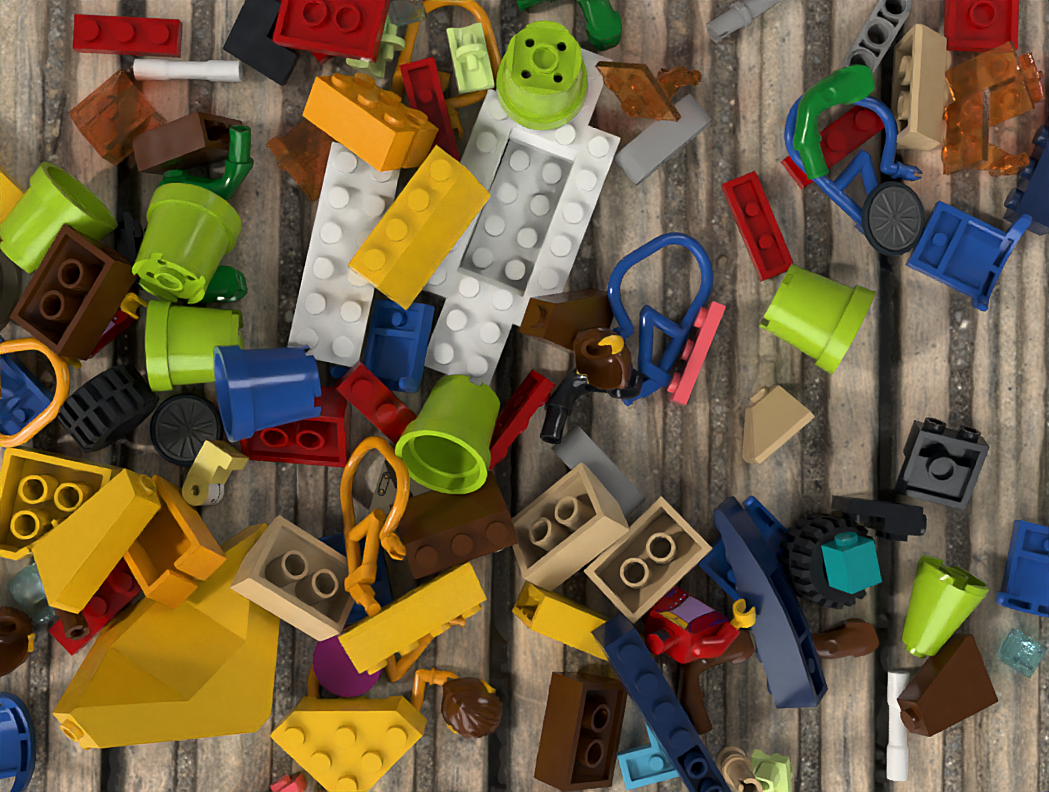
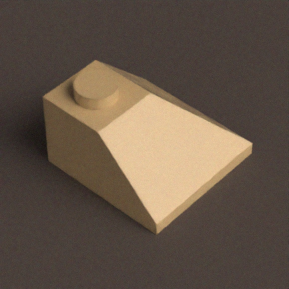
M766 385L762 386L749 398L753 403L745 410L742 458L746 463L760 465L815 416L780 385L771 386L770 388Z

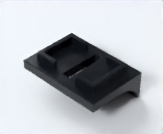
M123 212L124 220L118 222L117 228L114 229L117 252L135 263L139 253L138 244H142L144 238L143 226L139 219L134 220L131 212ZM139 275L131 286L134 291L144 290L139 285L141 279Z

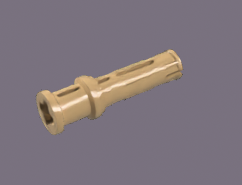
M734 745L723 747L716 756V765L725 781L735 786L738 792H763L762 785L753 775V765L744 751Z

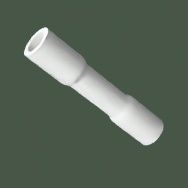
M135 59L133 64L136 80L202 79L214 82H242L243 65L240 60L197 62L169 61L167 59Z
M903 670L888 671L889 743L887 745L886 777L894 781L909 780L907 728L901 720V709L897 702V698L910 682V672Z

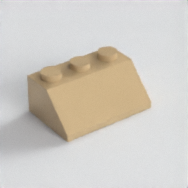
M915 24L894 46L890 110L894 114L898 125L897 149L930 151L938 146L946 135L947 123L946 120H942L943 106L946 105L949 89L947 85H944L945 72L950 65L951 55L950 51L946 50L947 38L923 24Z
M582 462L511 519L519 542L512 547L523 578L550 592L630 531L619 503L586 464Z
M662 496L629 527V532L609 546L584 570L586 575L633 625L713 549Z
M280 515L272 521L244 557L230 586L232 590L318 641H323L342 632L355 601L350 592L345 591L344 579L349 576L347 558Z

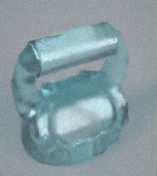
M36 562L8 580L7 586L16 602L20 603L22 610L30 619L36 623L46 624L57 617L54 607L49 605L38 613L33 608L35 603L40 602V599L46 597Z

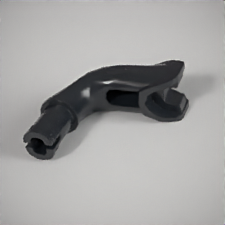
M631 363V377L627 381L625 389L602 390L588 384L587 376L577 374L575 367L568 372L544 405L546 415L540 438L550 444L561 443L567 416L571 415L572 406L580 395L589 392L607 393L612 398L617 399L635 398L640 394L643 376L639 371L633 369V364Z

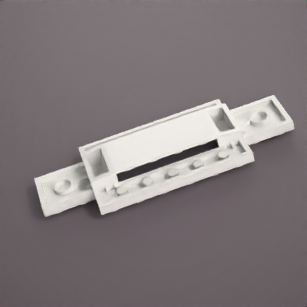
M581 48L582 59L585 63L588 77V92L585 103L571 121L551 130H533L519 125L505 113L499 103L497 92L490 88L488 89L460 163L489 191L508 139L509 143L489 192L491 196L484 205L467 252L466 249L481 210L422 289L446 299L427 347L424 366L447 375H466L471 377L469 381L480 386L483 382L490 386L513 325L521 326L529 299L531 297L563 292L621 139L588 126L613 60ZM555 76L553 78L554 81L557 83L562 81L561 76ZM465 252H466V255H465V258H464V260H463L462 266L460 267L461 262H462V259H463L464 254H465Z

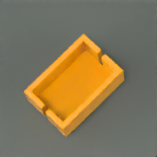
M357 72L355 75L333 73L332 76H316L302 114L303 117L379 172L398 170L401 167L404 169L420 167L439 130V128L427 121L428 116L401 103L402 99L400 96L391 91L381 89L375 85L376 80L367 74Z
M155 474L151 479L156 484V493L161 507L157 511L158 514L153 516L123 557L147 598L176 609L199 587L196 581L198 579L205 581L227 560V557L195 507L189 505L184 500L182 488Z

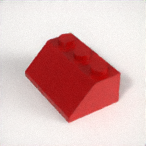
M321 386V396L314 397V407L321 406L319 417L256 431L253 437L240 440L241 453L249 457L248 460L345 468L349 454L352 419L351 403L335 387Z

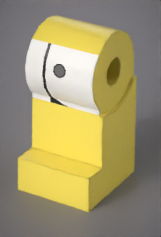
M205 440L183 483L182 495L184 500L192 506L215 505L219 503L224 495V484L232 470H243L249 457L223 440Z

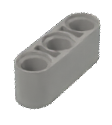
M878 0L841 60L838 69L849 67L850 62H855L859 65L869 66L873 74L910 13L913 5L912 0ZM885 4L894 5L898 14H892L887 11ZM868 33L876 34L880 39V44L872 43L868 38Z
M688 94L627 144L614 157V161L637 186L699 135L713 120L695 98Z
M578 425L562 438L560 444H555L551 448L570 470L581 462L586 464L619 503L625 519L646 500L641 492Z

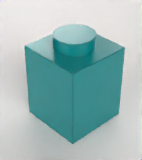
M843 532L837 534L834 537L835 540L821 545L830 587L853 594L882 582L874 540L858 536L856 532Z

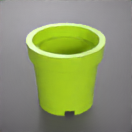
M547 20L532 22L515 34L509 42L507 52L503 56L497 72L496 92L501 107L513 121L533 130H551L571 121L585 103L588 92V77L586 66L582 59L581 47L578 41L569 33V30L557 22ZM529 72L531 76L525 79L522 77V73ZM555 76H561L562 81L557 83L554 81L553 78Z
M43 161L30 177V187L0 224V237L3 240L0 243V249L20 268L32 274L38 269L64 224L97 241H102L117 228L118 223L107 206L82 182L59 166Z
M186 183L165 184L158 187L152 194L146 214L147 229L133 265L132 273L133 276L136 273L141 278L139 285L155 297L172 301V303H177L178 298L189 299L187 304H194L203 299L222 258L231 252L242 232V221L236 210L226 200L207 189Z
M792 263L759 327L815 359L814 365L832 375L861 327L876 291L857 284L852 288Z
M151 299L146 315L145 352L148 380L152 392L172 391L178 385L215 382L213 364L215 346L239 345L241 349H244V338L242 339V332L239 331V328H244L241 309L178 306L169 300Z
M447 375L436 382L416 420L406 426L395 447V456L403 459L408 468L409 477L429 489L442 493L466 494L476 491L485 483L490 466L491 454L489 447L500 409V401L496 393L483 382L480 386L469 382L471 377L466 375Z

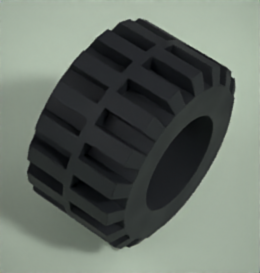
M125 363L111 367L83 384L63 403L59 410L60 413L56 417L83 452L90 453L108 447L135 429L153 412L159 402V397L155 392H152L149 384L133 364Z
M813 513L807 515V519H798L795 522L796 528L789 527L786 532L787 540H782L780 548H783V553L778 555V561L780 564H783L782 569L796 596L834 609H843L844 605L850 607L856 604L855 598H864L867 594L865 589L850 594L829 586L827 572L823 574L822 565L824 557L821 545L835 540L834 537L843 532H856L858 536L874 540L872 536L867 535L868 530L864 526L858 525V522L824 513H820V515Z

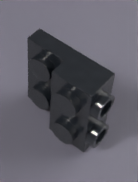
M926 417L924 422L914 420L903 450L905 460L894 489L900 495L966 510L989 451V445L980 436L981 432L975 428L961 425L957 431L946 428V423L936 418Z
M832 495L831 509L841 511V518L864 522V527L875 530V536L885 537L888 540L907 542L908 535L923 536L926 532L927 518L923 514L924 507Z

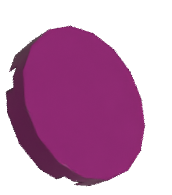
M352 624L344 625L343 630L351 626ZM338 635L318 641L313 654V670L319 683L329 692L341 697H356L369 691L380 679L383 671L382 668L369 675L367 670L359 674L341 645Z

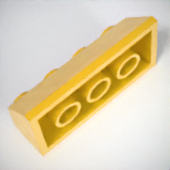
M436 145L350 260L348 268L403 309L407 310L488 201L491 194L465 166Z
M467 561L447 569L383 606L378 614L374 616L368 615L345 628L338 634V639L358 673L360 674L367 670L368 674L371 675L388 665L386 658L394 653L399 652L403 656L419 647L420 644L417 640L428 633L433 638L451 628L449 621L457 616L462 615L463 619H466L482 609L480 603L487 598L472 565Z

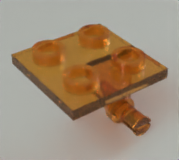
M1012 41L952 67L945 72V77L966 137L1034 110L1035 103L1047 99L1041 82L1044 76L1042 71L1037 70L1032 52L1018 57Z
M598 61L595 65L603 77L604 85L614 92L621 102L622 110L632 118L639 117L657 121L678 122L682 116L671 102L672 97L679 88L686 85L697 86L699 85L698 82H701L702 79L700 71L688 70L684 66H675L672 69L661 68V72L658 71L657 78H655L646 64Z
M983 88L945 106L942 120H946L947 123L944 146L941 151L943 175H952L966 169L988 171L992 177H998L999 175L1010 176L1015 174L1020 168H1025L1029 165L1030 158L1028 154H1022V152L1017 155L1009 154L989 143L990 89Z
M305 119L282 138L278 136L272 138L266 146L279 160L277 163L282 171L287 170L312 203L320 198L332 141L339 142L308 119Z

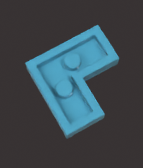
M646 723L650 740L649 744L616 752L626 790L679 777Z

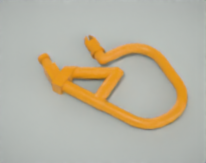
M425 0L417 6L411 14L404 35L405 49L400 51L390 88L391 92L397 94L402 99L405 86L399 65L411 62L418 29L423 18L431 11L445 6L462 7L472 13L478 23H482L494 80V88L490 89H495L501 55L490 19L478 2L475 0ZM438 71L444 92L449 87L451 74ZM488 89L445 99L453 133L459 132L460 140H462L464 131L458 117L460 115L459 111L455 109L485 99Z
M35 337L0 342V355L32 349L41 351L48 357L54 367L57 379L56 392L50 405L22 430L13 435L0 433L1 447H17L29 441L60 413L61 406L69 396L70 374L63 356H58ZM0 375V399H2V393H1V375Z
M380 436L367 437L355 447L344 468L340 485L343 531L349 576L344 579L345 591L350 592L356 603L363 605L365 611L370 616L378 614L381 609L379 603L375 601L376 593L371 587L376 579L380 541L382 547L387 550L392 559L403 560L406 555L405 546L394 532L404 514L410 492V477L405 462L402 458L395 456L394 448L386 439ZM377 448L396 473L397 492L395 501L387 519L384 511L376 508L356 525L352 497L355 473L365 454L369 450ZM367 535L362 560L359 541Z
M459 615L449 621L450 625H460V627L465 628L466 619ZM430 633L418 639L417 641L420 646L401 656L397 662L394 654L386 658L388 665L384 669L390 683L401 679L434 639ZM312 664L307 681V696H318V699H321L319 693L320 683ZM431 668V670L418 669L414 676L410 703L420 712L426 682H429V685L438 684L442 686L444 682L449 681L448 677L458 679L459 676L452 671L435 670V668Z

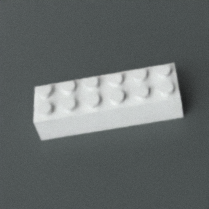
M333 141L287 347L308 345L310 349L306 356L314 355L316 360L352 367L359 361L375 287L350 270L348 263L393 204L400 169L379 172L344 145Z

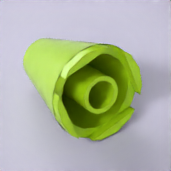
M922 555L918 561L901 640L906 644L905 649L919 658H925L926 655L935 656L989 591V588L986 587L987 584L975 575L956 565L953 568L942 565L944 560L929 555Z

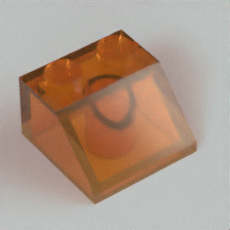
M122 68L68 112L80 133L102 158L114 166L134 151L131 137L168 122Z

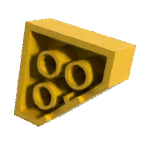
M26 446L6 448L0 470V557L20 560L34 556L32 548L124 468Z
M303 696L279 721L269 737L328 792H367L423 736L428 719L403 696H388L387 698L339 696L337 699H318V696Z

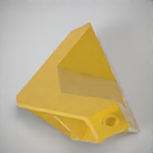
M266 523L248 526L219 545L227 560L205 581L198 579L196 583L199 587L176 609L144 596L120 612L103 628L52 712L61 723L60 728L68 738L74 742H79L80 747L87 751L91 748L101 749L254 733L260 729L271 716L280 618L232 590L230 586L244 557L268 528Z

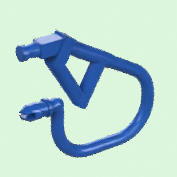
M801 95L788 113L784 140L789 156L806 174L798 150L794 151L793 149L797 109L803 97ZM870 95L853 103V105L873 110L884 124L886 140L880 163V171L891 175L893 179L901 178L911 182L921 179L922 177L914 176V172L923 174L917 166L904 165L899 161L894 163L898 145L896 141L899 132L895 116L890 108L878 98ZM860 150L834 181L826 175L812 180L857 223L854 227L862 235H865L861 221L862 208L844 192L859 172L867 196L870 191L879 185L871 156L866 151Z
M669 232L654 238L623 257L610 275L608 301L620 328H614L613 331L622 336L626 342V338L634 333V326L622 304L620 286L625 273L633 265L665 246L681 245L692 252L701 270L699 291L679 325L649 305H645L639 313L638 371L644 378L639 396L631 399H621L626 406H630L637 399L646 398L661 387H667L672 377L668 373L692 331L700 307L705 306L711 294L714 279L711 261L703 246L687 234ZM653 325L672 337L657 366L652 364Z

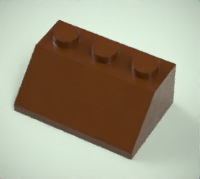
M64 224L9 318L58 356L87 361L138 276L137 273L134 276L132 273L134 263L116 250Z
M491 470L488 471L485 483L476 491L466 494H448L430 490L408 498L406 509L397 526L400 540L406 548L405 556L414 579L519 543L509 510ZM394 503L389 504L390 510L392 509Z
M552 672L536 758L535 779L563 792L612 787L617 758L616 752H618L628 696L619 679L581 672Z

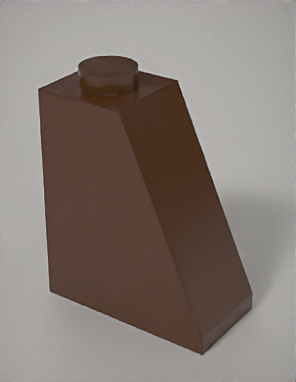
M196 111L131 137L138 171L163 175L164 172L170 169L187 170L225 161V157L229 156V128L232 125H242V121Z
M587 288L531 297L519 332L574 355L573 341L578 332L591 327L610 329L614 314L609 305L608 291Z
M954 633L935 656H929L897 698L901 709L900 717L904 726L910 733L931 737L999 702L973 634Z

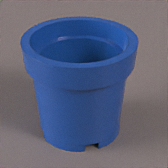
M239 345L215 346L213 364L216 393L224 430L231 443L251 438L256 431L320 416L321 406L314 407V397L321 396L320 378L314 355L306 356L310 349L308 345L241 349Z

